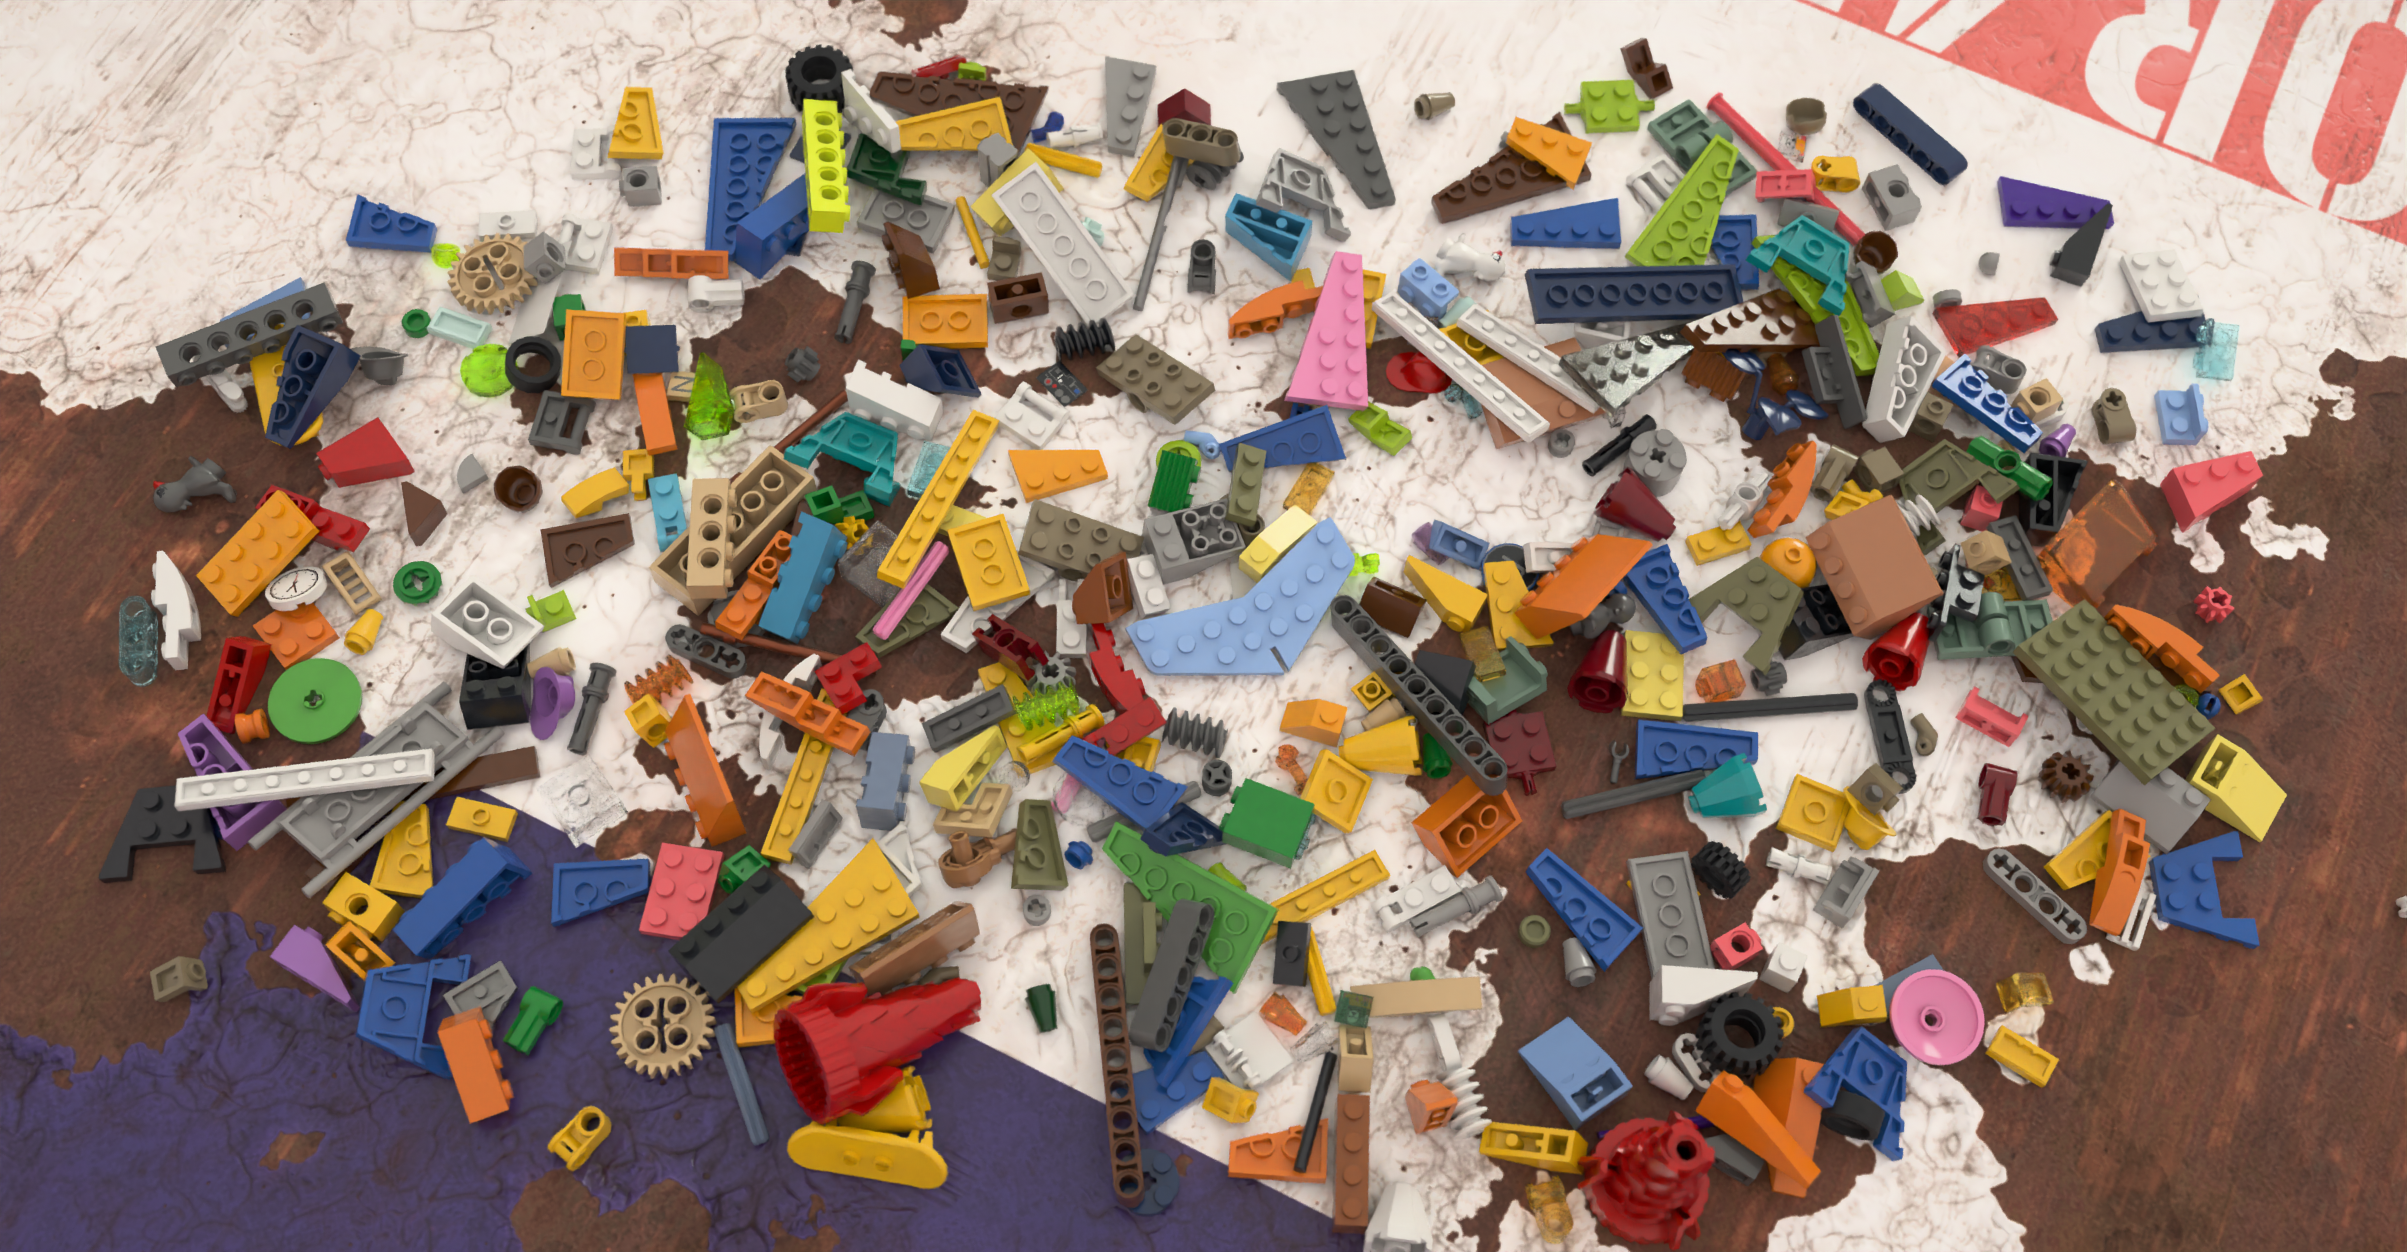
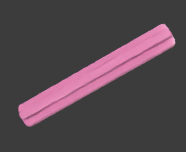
M940 541L933 544L914 571L905 589L899 591L873 627L874 634L882 640H886L949 554L948 546Z

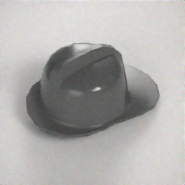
M381 347L351 348V350L361 355L359 361L365 377L375 380L380 385H395L397 377L403 373L404 357L409 356L408 354L398 353Z

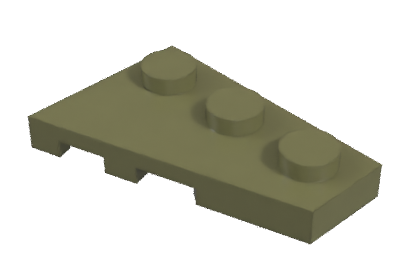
M926 584L886 640H882L874 634L873 627L897 596L898 591L855 638L860 645L868 642L879 659L951 619L959 608L930 585Z
M1025 799L1019 804L1011 889L1062 891L1069 885L1051 800Z

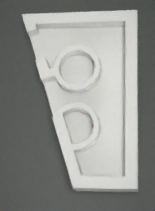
M851 69L841 72L845 102L844 116L846 120L890 153L901 150L899 126L881 104L874 105L870 98V91L865 85L858 86L854 81L856 75Z

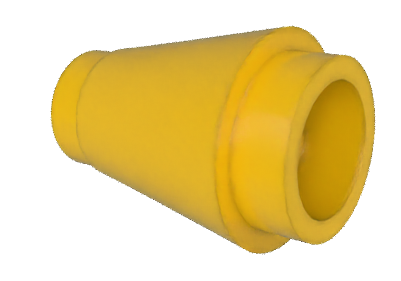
M367 609L359 620L345 633L344 645L350 651L360 655H365L367 651L372 650L383 620L382 614L376 610Z

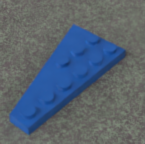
M714 118L705 250L728 251V261L735 260L737 222L760 206L797 125L796 118Z

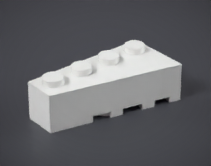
M1913 316L1889 322L1886 326L1866 407L1867 420L1862 423V426L1879 443L1905 437L1947 353Z

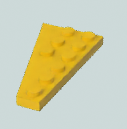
M874 838L866 844L807 907L814 917L737 987L751 1013L756 1012L920 918L917 909Z

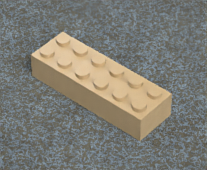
M771 445L731 484V488L737 491V507H732V516H735L736 532L730 536V542L734 543L735 549L734 560H729V569L733 571V580L770 543L779 529L783 530L796 516L798 503L802 500L807 503L805 495L817 491L814 477L800 466L784 460V455ZM714 509L710 511L709 514H715L720 510ZM689 526L649 566V569L657 585L699 616L715 599H691L687 590ZM711 536L707 540L713 541L719 536ZM709 563L706 565V568H712L715 565H717V563Z

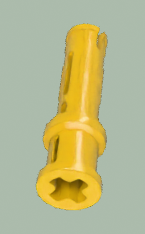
M1094 704L1086 706L1085 711L1076 716L1069 715L1065 717L1063 724L1036 737L1028 743L1018 746L1016 748L1017 755L1021 762L1026 765L1066 743L1072 735L1082 739L1084 734L1105 725L1103 716Z

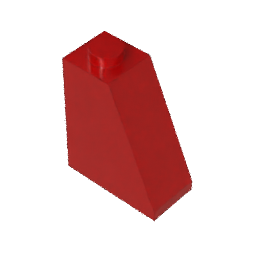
M379 417L316 453L322 462L317 467L327 481L333 479L339 488L406 476L415 472L408 458Z

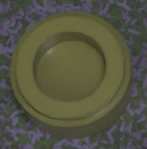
M1531 915L1523 919L1518 929L1519 939L1530 948L1542 947L1548 941L1551 933L1549 923L1538 915Z

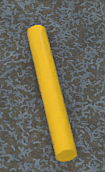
M960 196L955 200L979 267L985 269L989 267V259L967 200L964 196Z

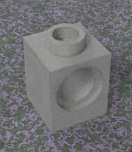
M657 166L623 168V180H619L620 195L626 197L628 207L662 204L661 179Z
M544 231L523 246L524 269L544 284L566 270L564 246Z

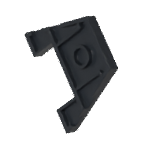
M176 785L138 789L101 869L99 880L103 883L132 881L136 850L195 844L193 871L195 873L226 872L225 861L222 859L219 850L221 848L219 839L215 835L212 824L214 820L211 809L202 808L178 811L175 808Z

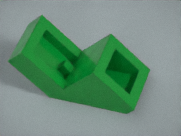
M831 485L805 495L813 517L827 523H844V517L854 516L855 520L864 519L865 521L875 518L864 490L838 499Z

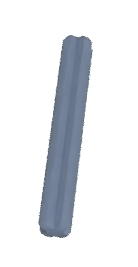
M729 1023L719 1025L714 1029L715 1036L752 1143L760 1145L767 1142L770 1138L739 1047L736 1044L733 1029Z

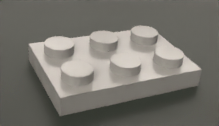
M874 188L857 220V226L859 229L881 236L886 234L883 223L891 222L919 235L927 251L934 254L955 212V204L925 195L921 206Z

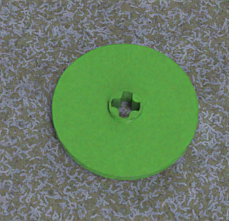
M324 658L302 661L287 669L274 683L268 698L270 720L275 728L291 741L301 744L327 742L341 735L355 721L362 704L361 686L354 673L338 661ZM315 696H319L321 700L316 701V706H312L309 702L314 701Z

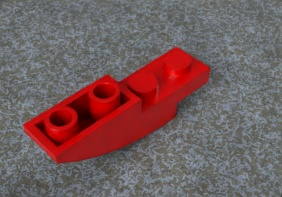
M271 485L255 507L258 511L277 490L284 492L319 530L311 540L337 551L339 548H343L354 553L370 530L365 522L323 508L313 499Z
M1104 623L1091 624V629L1097 651L1089 653V665L1103 694L1116 711L1122 715L1144 701L1142 697L1146 695L1144 684L1141 678L1136 679L1133 669L1125 671L1120 655L1115 656L1112 647L1116 646L1112 630H1106Z

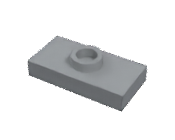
M1785 198L1777 224L1787 226L1801 215H1804L1828 231L1833 232L1839 210L1795 198Z
M821 800L789 848V852L802 866L809 869L843 819L830 802Z

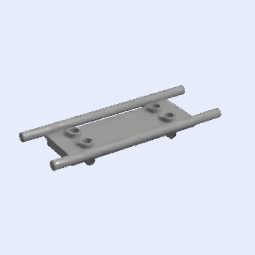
M443 681L350 757L356 758L432 749L435 753L434 773L441 767L444 768L443 771L434 777V781H430L358 842L355 840L358 836L423 782L303 796L247 842L256 851L283 829L326 868L301 889L310 899L497 742L505 733L496 725L473 744L467 735L432 707L452 691L450 686Z

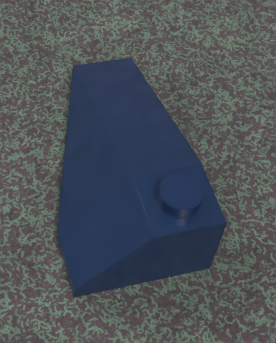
M297 325L283 351L284 369L282 376H278L276 386L279 387L278 397L271 407L265 438L291 449L347 383L361 355L342 343Z

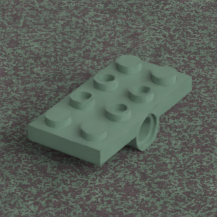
M1690 98L1652 120L1647 126V130L1686 172L1690 170L1716 134L1731 144L1733 143V134L1729 126L1723 121H1717L1713 124ZM1738 151L1725 196L1756 178L1758 170L1740 151Z
M1983 593L1981 595L1978 616L1973 623L1948 613L1946 626L1935 642H1933L1937 659L2016 656L2013 651L2018 645L2053 621L2047 599L2004 602L2003 596L2000 593ZM1928 606L1926 612L1928 619L1934 611V608Z

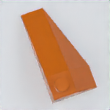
M1775 1058L1763 1074L1755 1076L1752 1090L1813 1160L1821 1119L1820 1113L1823 1107L1803 1093V1091L1824 1064L1800 1058ZM1766 1161L1772 1192L1802 1199L1806 1197V1188Z

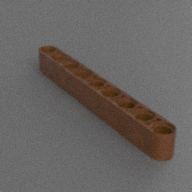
M1102 923L1092 929L1090 933V946L1113 1184L1117 1201L1125 1207L1132 1208L1138 1206L1143 1201L1145 1186L1121 953L1117 930L1110 924ZM1101 939L1112 940V943L1105 947L1097 944ZM1105 968H1113L1116 970L1110 976H1103L1100 974V972ZM1110 997H1115L1119 1000L1113 1006L1103 1004L1104 1000ZM1112 1027H1118L1122 1030L1117 1036L1106 1034L1107 1030ZM1116 1057L1125 1060L1124 1064L1119 1067L1109 1065V1062ZM1118 1088H1124L1128 1091L1127 1095L1123 1098H1115L1112 1096V1093ZM1127 1119L1131 1122V1125L1125 1130H1119L1115 1127L1116 1122ZM1123 1151H1131L1135 1154L1134 1158L1128 1162L1120 1161L1118 1156ZM1129 1182L1138 1186L1137 1190L1132 1194H1125L1121 1191L1122 1186Z

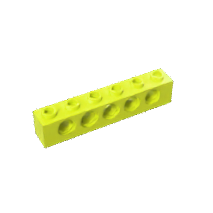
M804 99L801 122L809 231L843 233L844 222L850 221V205H845V203H848L849 189L848 186L843 185L847 181V168L842 167L845 165V149H840L844 144V131H839V129H842V113H837V101Z

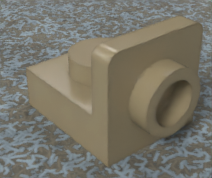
M993 237V252L987 272L988 280L999 281L1017 277L1021 260L1020 241L1010 237Z
M178 956L150 971L155 1001L166 1002L187 990L203 991L208 988L206 971L203 961L200 959Z

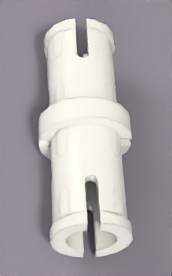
M1100 124L1080 128L1071 126L1068 130L1046 133L1047 145L1051 149L1069 146L1077 148L1081 144L1103 141Z
M1771 847L1766 861V866L1791 873L1792 877L1799 879L1801 876L1825 885L1828 883L1832 871V866L1806 859V855L1798 854L1797 856Z

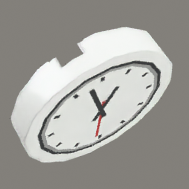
M313 566L292 569L279 575L268 585L265 597L273 609L279 611L296 610L298 608L297 604L303 602L306 605L311 604L324 593L327 588L326 577L320 568Z

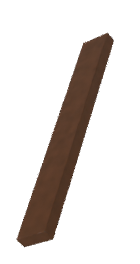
M535 746L477 757L428 800L540 778L537 749ZM441 767L434 773V777L443 771L444 768ZM423 782L401 801H407L428 782ZM301 797L287 798V809Z

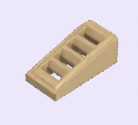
M349 551L344 552L322 566L327 577L355 615L382 600ZM348 566L352 568L350 571L346 572L338 578L335 575L336 573L347 568ZM355 574L358 577L345 586L341 584ZM361 583L365 586L352 595L348 594L349 590ZM367 592L371 594V597L358 605L355 604V599Z

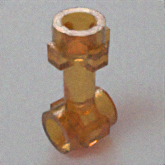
M1284 744L1278 747V756L1275 762L1278 767L1290 772L1297 783L1294 791L1298 796L1302 794L1308 777L1296 761L1299 754L1296 747Z

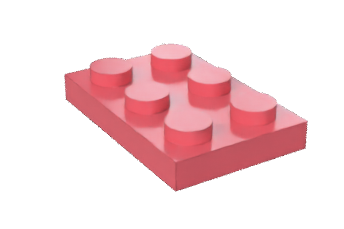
M662 842L639 932L643 935L680 940L711 912L718 885V877L725 857L724 853Z

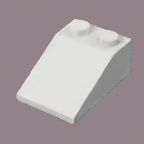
M473 574L431 614V632L455 649L503 669L544 629V625Z
M1662 965L1649 983L1650 1020H1658L1661 1025H1677L1678 1022H1683L1707 1012L1710 1005L1714 1001L1717 1002L1719 997L1723 995L1729 997L1731 993L1738 992L1739 996L1743 997L1758 979V972Z

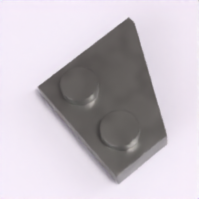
M500 960L443 996L455 1015L481 1006L484 1018L488 1020L492 1029L517 992L518 987Z

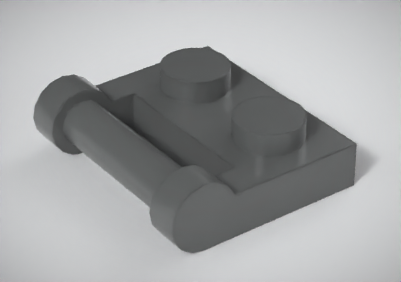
M544 390L528 438L530 445L564 450L569 454L579 455L583 447L581 440L590 413L594 412L596 402L591 398L563 397L559 392ZM577 408L579 410L570 438H564L563 434L571 409Z

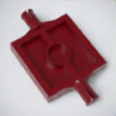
M1516 709L1489 725L1484 721L1483 729L1486 741L1505 761L1507 765V778L1521 779L1526 796H1529L1530 793L1531 795L1536 794L1537 790L1533 777L1539 773L1555 771L1557 767L1543 711L1522 714L1517 713Z

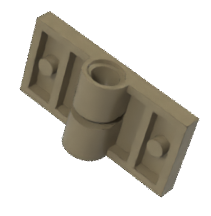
M1137 334L1132 336L1096 367L1098 375L1125 392L1137 410L1146 413L1151 409L1174 425L1179 423L1215 391L1213 382Z
M1034 499L1031 504L1018 555L1059 568L1058 573L1060 576L1078 582V579H1085L1096 564L1118 552L1126 551L1127 559L1139 557L1144 537Z

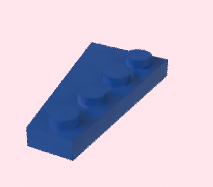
M1618 197L1511 217V246L1619 249L1621 245Z
M1966 354L1961 356L1935 379L1932 384L1934 389L2021 452L2025 453L2042 436L2043 432L2020 408H2012L2008 404V396L2001 389L1996 391L1987 382L1989 377L1982 370L1976 371L1970 365L1972 360Z
M1327 405L1219 444L1229 472L1233 470L1235 450L1239 442L1266 450L1264 468L1347 460Z
M1668 544L1646 552L1622 579L1681 655L1705 645L1708 637L1695 607H1692L1689 601L1688 590L1680 580L1676 562L1673 563L1671 559L1670 548Z
M1548 848L1527 868L1526 874L1604 972L1643 929V927Z

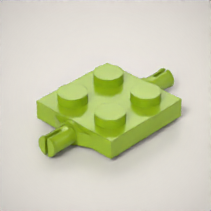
M1634 79L1581 81L1579 86L1580 103H1564L1563 107L1565 115L1580 114L1584 121L1585 133L1635 132L1640 127L1639 111H1654L1655 101L1638 100L1635 94Z

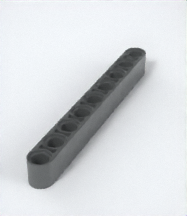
M1348 595L1335 597L1330 604L1332 626L1368 667L1376 672L1391 692L1412 715H1415V718L1485 794L1495 796L1503 793L1507 787V765L1505 761L1355 599ZM1414 692H1421V694H1416V695H1415V694H1412V693H1414ZM1439 712V713H1441V714H1439V715H1432V714H1430V713ZM1454 732L1459 733V735L1452 736L1449 734ZM1476 753L1479 754V756L1472 757L1469 756V754ZM1490 774H1496V775H1498L1499 777H1497V778H1490V777H1488V775H1490Z

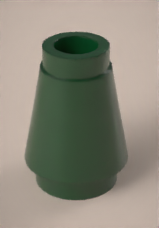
M1043 984L1027 989L1025 1001L1039 1029V1033L1058 1029L1056 994L1054 990L1052 991L1051 985Z

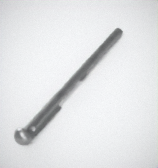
M1173 157L1133 304V309L1139 312L1144 309L1163 235L1167 231V226L1164 225L1165 219L1171 209L1177 185L1179 187L1182 186L1189 161L1188 158Z

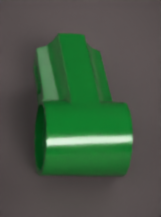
M532 986L525 993L520 1003V1013L502 1041L518 1052L529 1055L545 1027L553 1024L559 1016L563 1007V1000L536 986Z

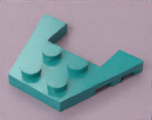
M1801 215L1784 227L1773 238L1766 240L1759 248L1752 250L1746 258L1747 262L1767 273L1779 255L1788 263L1797 266L1813 278L1827 285L1817 303L1818 305L1838 315V317L1845 309L1843 296L1846 293L1847 284L1844 282L1845 273L1848 271L1850 243L1804 215Z
M844 412L823 425L820 432L813 436L807 435L802 438L801 443L796 447L792 445L785 450L784 460L808 469L819 452H823L836 460L845 461L863 471L873 473L865 485L864 492L889 502L892 493L898 433Z

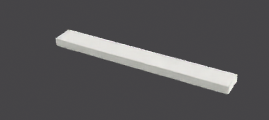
M1394 291L1372 303L1371 310L1525 442L1530 443L1549 430L1550 423Z
M432 749L177 778L175 808L178 811L430 782L434 781L435 753Z

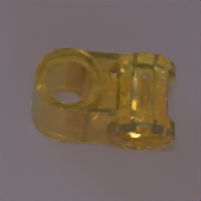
M1554 1176L1548 1182L1537 1185L1532 1183L1526 1184L1525 1191L1528 1203L1534 1213L1542 1238L1551 1244L1562 1243L1571 1232L1574 1222L1560 1178ZM1549 1220H1559L1564 1226V1231H1553L1549 1226Z

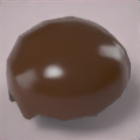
M1882 231L1866 233L1857 242L1853 250L1854 263L1857 264L1863 261L1876 268L1878 275L1886 272L1898 257L1896 242L1890 235Z
M520 465L506 467L497 475L494 482L496 499L505 507L515 512H527L533 509L539 503L543 493L541 480L538 476Z

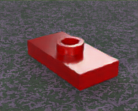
M956 55L911 70L912 72L910 73L914 77L929 78V76H938L940 79H948L950 77L949 73L957 71L959 63L966 64L967 60L961 55Z

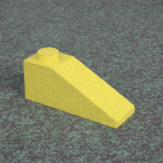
M1297 505L1292 506L1261 532L1239 556V569L1258 583L1317 525V521Z
M993 725L935 761L919 781L928 803L956 812L959 810L1007 748L999 726Z

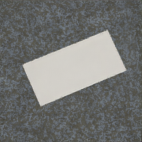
M572 240L562 243L565 249V262ZM562 272L546 284L535 278L538 285L529 286L532 295L523 294L524 302L520 304L509 343L523 337L535 336L545 332Z

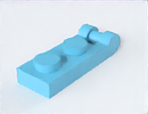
M677 473L648 479L660 552H664L687 529ZM678 531V534L667 536L669 532Z

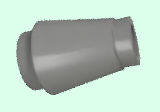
M1578 938L1565 940L1562 945L1564 948L1566 979L1574 987L1591 984L1595 980L1596 968Z

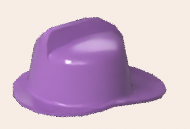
M549 667L540 668L536 672L533 682L530 725L534 736L539 740L548 739L554 733L558 720L564 718L573 709L575 704L573 678L556 675L553 669Z

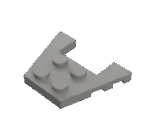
M1278 148L1271 159L1256 200V205L1278 213L1283 207L1282 197L1290 198L1302 203L1307 208H1313L1323 213L1325 234L1344 242L1351 236L1349 227L1344 228L1341 219L1344 217L1342 209L1335 206L1333 201L1335 192L1325 168Z

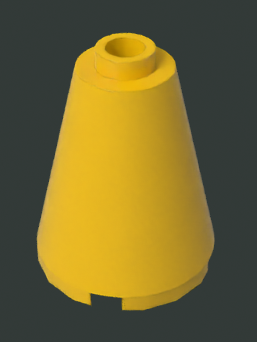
M1415 715L1397 719L1344 739V745L1339 746V757L1362 771L1413 776L1422 775V769L1416 768V765L1422 764L1418 730H1415V726L1410 724L1416 723Z
M913 1066L903 1068L904 1080L896 1085L893 1091L877 1107L864 1116L849 1113L839 1117V1126L889 1134L911 1132L912 1129L919 1131L930 1129L932 1119L926 1120L925 1112L931 1110L920 1075L913 1077L911 1074L915 1070Z

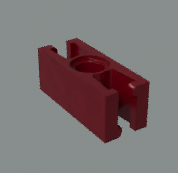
M994 614L987 619L996 633L992 638L983 635L985 631L980 627L972 633L983 653L1027 681L1035 675V671L1029 668L1025 662L1028 657L1036 659L1041 666L1049 662L1037 641Z

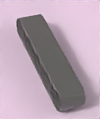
M1180 899L1176 902L1130 1026L1129 1040L1132 1045L1163 1052L1168 1048L1213 925L1214 908L1211 904L1187 899Z

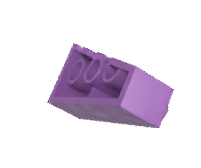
M204 714L178 733L197 776L253 770L218 727ZM278 799L211 807L210 809L219 824L223 839L238 851L248 843V840L287 808Z

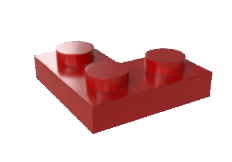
M866 642L814 672L835 708L839 709L843 715L867 701L857 681L881 669L882 666L870 645Z

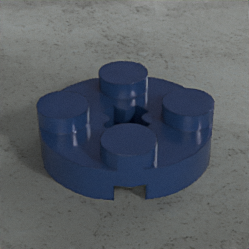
M1141 1149L1143 1175L1149 1174L1151 1179L1156 1180V1184H1152L1150 1190L1145 1191V1197L1138 1206L1125 1208L1135 1215L1150 1217L1161 1214L1175 1200L1179 1191V1174L1169 1155L1154 1149ZM1132 1152L1123 1157L1121 1161L1128 1162L1134 1158L1135 1154ZM1129 1182L1122 1186L1121 1191L1125 1194H1132L1137 1190L1138 1186Z

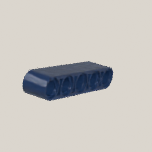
M1873 83L1853 99V107L1862 118L1940 185H1948L1968 168V162L1961 152L1881 84Z

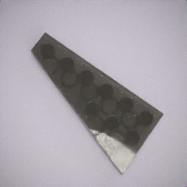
M1683 323L1563 355L1558 365L1610 417H1613L1620 407L1627 406L1634 396L1645 392L1659 381L1666 371L1670 372L1680 360L1684 361L1691 356L1695 347L1680 333L1687 324Z

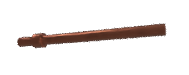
M842 390L776 444L774 448L784 454L788 447L795 445L848 401L846 391ZM738 472V473H736L733 477H731V478L729 479L730 485H731L742 473Z
M704 622L700 630V634L723 639L724 643L732 645L741 643L804 659L812 654L819 655L821 663L825 664L842 656L747 633L741 641L717 629L716 625Z

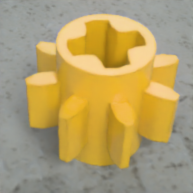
M854 516L844 517V523H837L835 526L848 537L846 540V550L849 549L850 553L861 552V546L869 545L868 540L871 530L864 523V519L855 520Z

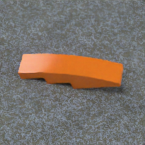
M614 247V276L690 279L693 276L704 275L711 279H728V251Z
M663 373L633 374L648 455L678 450Z
M762 671L745 694L748 700L774 716L854 757L870 734L868 726L847 718L841 714L839 709L814 699L811 692Z

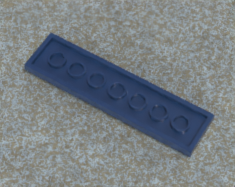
M1735 264L1528 269L1524 274L1535 324L1697 320L1744 302Z

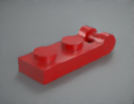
M1150 696L1095 732L1085 736L1082 740L1099 747L1097 742L1105 738L1110 746L1106 750L1109 754L1116 756L1166 725L1167 721Z

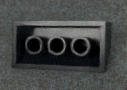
M764 864L671 947L668 952L682 970L719 1004L805 926L814 915L786 883Z

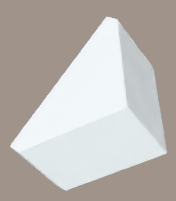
M1630 321L1574 323L1573 334L1591 354L1628 345Z

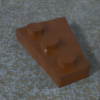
M629 513L540 529L548 582L551 588L635 545Z

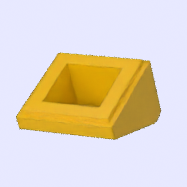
M2245 674L2218 690L2236 715L2263 701V698Z

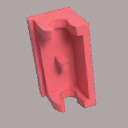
M1813 170L1757 171L1755 198L1758 202H1765L1767 198L1807 197L1808 200H1814L1813 188L1816 187V179Z
M1974 686L1967 694L1955 718L2010 747L2019 737L2029 716L2023 713L2017 717L1978 696L1977 694L1980 689Z

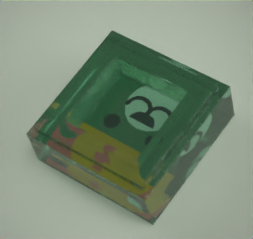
M1340 990L1334 1021L1367 1029L1373 997Z

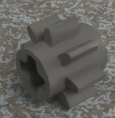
M808 346L804 350L802 348H794L785 360V365L788 367L786 370L789 371L787 375L796 382H799L801 379L812 380L820 369V364L817 362L819 360L817 358L818 353Z
M1771 660V667L1766 676L1756 668L1750 671L1751 683L1756 691H1765L1766 696L1780 693L1783 684L1787 683L1786 669L1781 662L1777 663Z

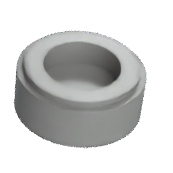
M1948 289L1934 294V307L1938 310L1957 308L1962 304L1961 291Z

